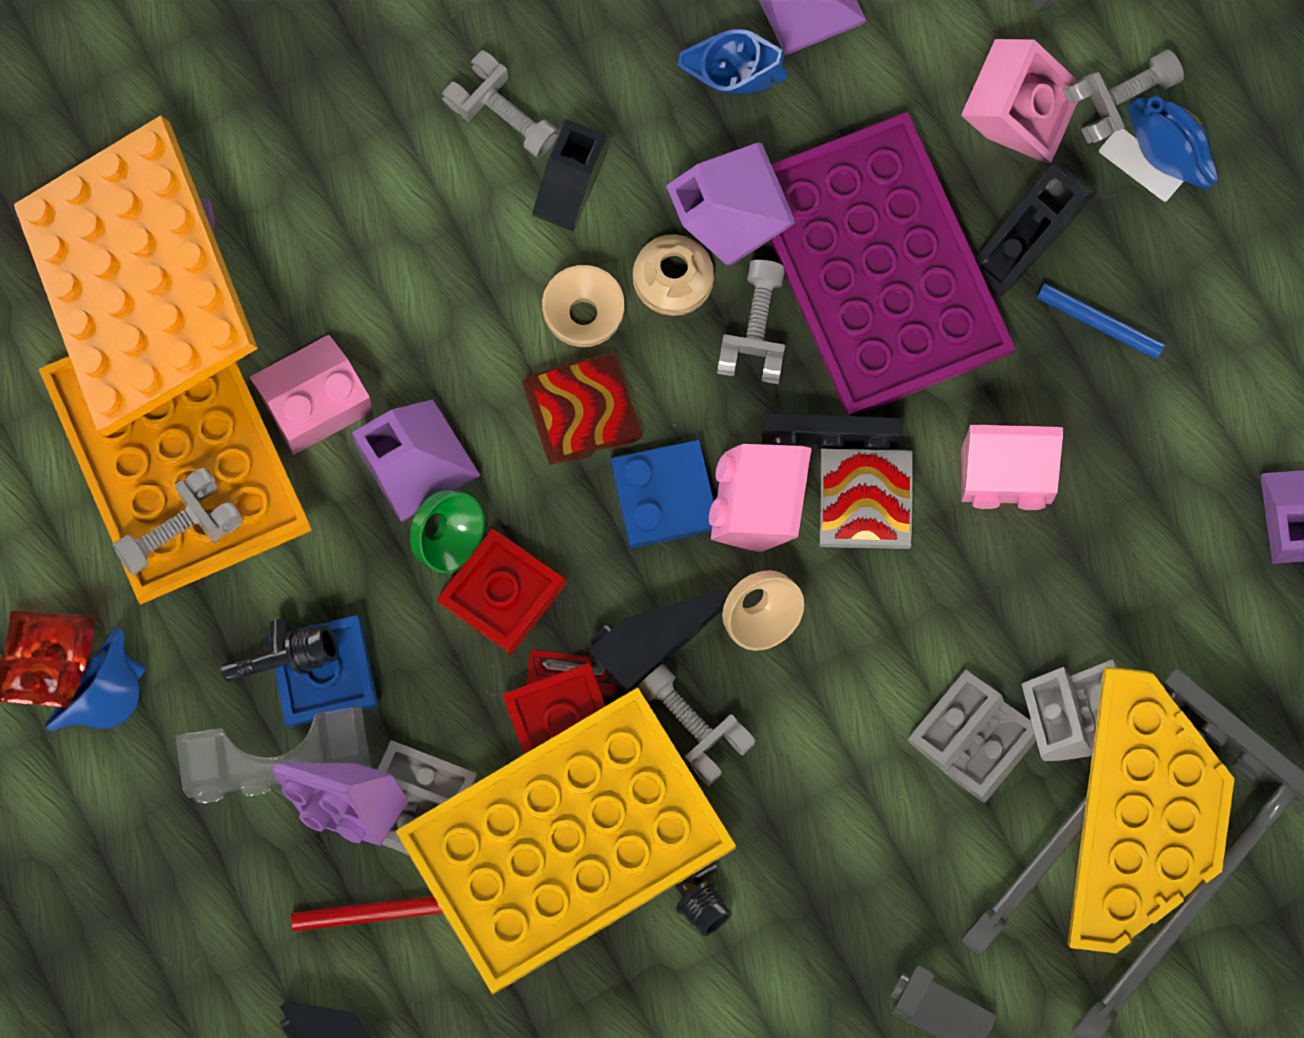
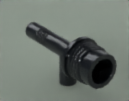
M273 620L270 622L271 650L224 663L221 666V674L225 681H232L290 664L297 674L305 675L313 669L321 668L325 664L336 661L339 654L338 642L334 632L328 626L289 631V622L287 620Z
M715 861L675 885L676 889L683 896L676 906V911L678 914L684 915L687 921L690 922V925L695 926L704 937L718 930L732 915V912L724 903V898L715 890V883L708 880L697 885V883L717 871L718 867Z

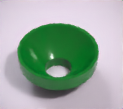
M453 490L439 491L425 500L415 512L410 530L411 549L416 559L425 567L437 573L447 574L460 570L481 544L484 535V515L479 503L470 495ZM438 513L440 518L439 527L434 535L427 537L425 534L426 522L433 514Z

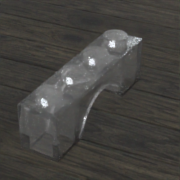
M362 706L315 713L312 726L305 739L290 752L276 757H256L241 751L229 740L222 728L175 735L182 788L187 798L195 797L197 803L219 801L224 798L223 793L242 790V795L245 796L269 792L270 785L280 784L271 771L275 763H356L372 768Z

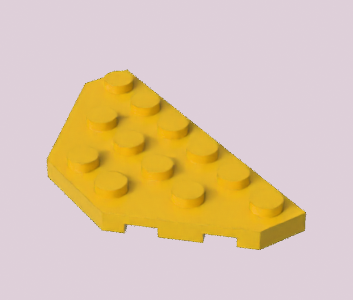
M1105 666L1103 668L1067 942L1070 948L1118 953L1132 942L1131 939L1152 922L1153 924L1158 922L1184 901L1183 898L1189 895L1203 879L1208 883L1222 872L1234 777L1207 745L1183 711L1180 710L1155 675L1148 671Z

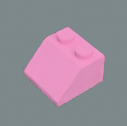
M995 39L961 116L987 139L1044 163H1051L1078 103L1072 102L1069 104L1062 89L1078 80L1035 40Z
M330 335L317 340L249 377L292 455L373 413L368 393L349 360Z
M970 425L961 448V502H972V506L979 509L997 508L1000 506V503H1018V508L1023 510H1040L1045 508L1046 504H1052L1058 491L1063 427Z
M741 444L724 452L716 468V480L719 481L717 499L714 500L709 512V523L713 526L710 540L756 552H763L797 538L811 448L805 446Z

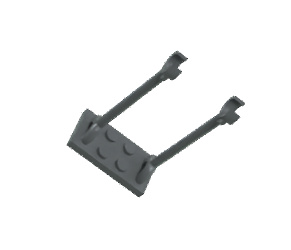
M1177 668L1162 685L1180 710L1183 711L1214 753H1217L1219 750L1224 752L1234 761L1231 767L1236 773L1250 783L1258 780L1272 794L1225 851L1222 872L1208 883L1202 879L1103 1000L1099 999L1071 1032L1076 1038H1100L1118 1016V1010L1285 809L1289 806L1299 815L1304 811V772ZM1087 795L992 909L989 908L963 938L962 942L979 957L1008 923L1007 919L1082 831Z

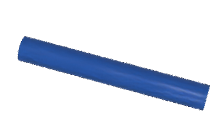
M1044 283L1037 296L1038 300L1156 360L1165 346L1164 343Z

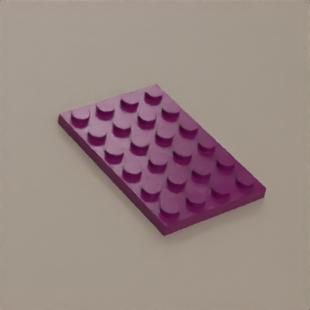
M908 112L771 164L796 223L769 241L779 264L784 266L786 280L847 416H859L1014 354L1016 348Z

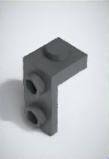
M917 965L911 976L904 972L901 974L890 998L898 1001L892 1012L893 1015L936 1038H987L996 1020L994 1013L933 982L932 978L935 974Z

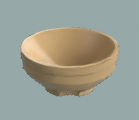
M672 234L655 238L645 245L634 263L633 285L638 297L647 307L660 314L676 316L690 313L700 307L712 291L714 267L710 256L702 245L687 236ZM670 256L681 257L686 262L688 270L680 278H668L661 271L662 261Z
M576 265L564 269L550 280L544 291L542 312L550 331L559 340L576 347H591L608 340L618 329L624 314V296L621 287L608 272L590 265ZM586 302L594 306L597 311L595 320L588 325L575 323L570 317V310L575 304Z
M769 570L751 574L742 579L729 593L722 613L724 626L729 636L739 646L754 651L769 649L786 640L799 625L805 606L804 596L794 581L780 572ZM755 589H763V597L757 605L751 608H743V600L749 592Z

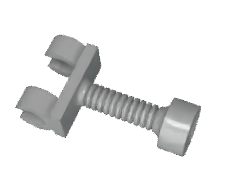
M481 50L472 59L471 63L474 65L471 68L485 81L471 96L459 84L451 82L441 93L444 95L442 100L453 111L461 114L462 118L467 122L484 105H487V107L525 136V149L536 158H542L556 143L560 130L546 119L539 123L534 122L532 119L530 120L522 111L520 112L516 106L497 93L508 80L507 68L499 64L489 53Z
M1165 50L1155 55L1149 61V70L1132 77L1112 89L1107 90L1100 72L1089 74L1062 89L1069 104L1078 102L1088 96H1091L1101 119L1081 129L1088 144L1100 141L1114 132L1125 128L1115 106L1148 90L1156 84H1159L1163 89H1168L1184 80L1181 63L1172 51Z
M753 260L750 262L747 281L755 286V294H753L754 298L752 300V311H750L746 333L747 337L743 338L724 334L717 374L734 376L738 353L766 357L762 382L779 383L785 345L766 342L763 339L772 291L774 288H781L783 285L785 274L783 265L768 260Z
M207 468L198 469L190 474L184 482L181 480L175 484L178 496L186 506L185 511L182 510L181 514L174 515L173 519L170 518L169 521H165V524L162 523L161 526H157V529L154 528L153 531H149V534L146 533L145 536L141 537L142 539H134L127 534L112 544L117 556L132 576L149 566L147 556L150 552L154 551L153 549H158L157 546L161 547V544L164 545L165 541L169 542V539L172 540L173 536L180 535L181 531L184 532L185 529H189V526L192 527L193 524H199L213 544L220 540V536L233 532L242 524L243 521L239 517L241 514L232 502L220 505L209 516L198 501L206 499L217 489V485L214 483L216 480Z
M661 664L637 688H639L648 702L653 700L663 701V704L669 708V711H673L672 714L679 718L680 722L682 721V725H685V728H688V731L695 735V738H698L699 744L684 757L683 761L709 787L721 776L722 772L704 754L723 736L741 755L746 753L756 741L732 714L714 730L709 728L708 724L705 725L706 722L702 721L703 719L699 718L698 714L696 715L693 708H690V705L683 701L682 697L680 698V694H677V691H674L673 681L676 677L664 664Z

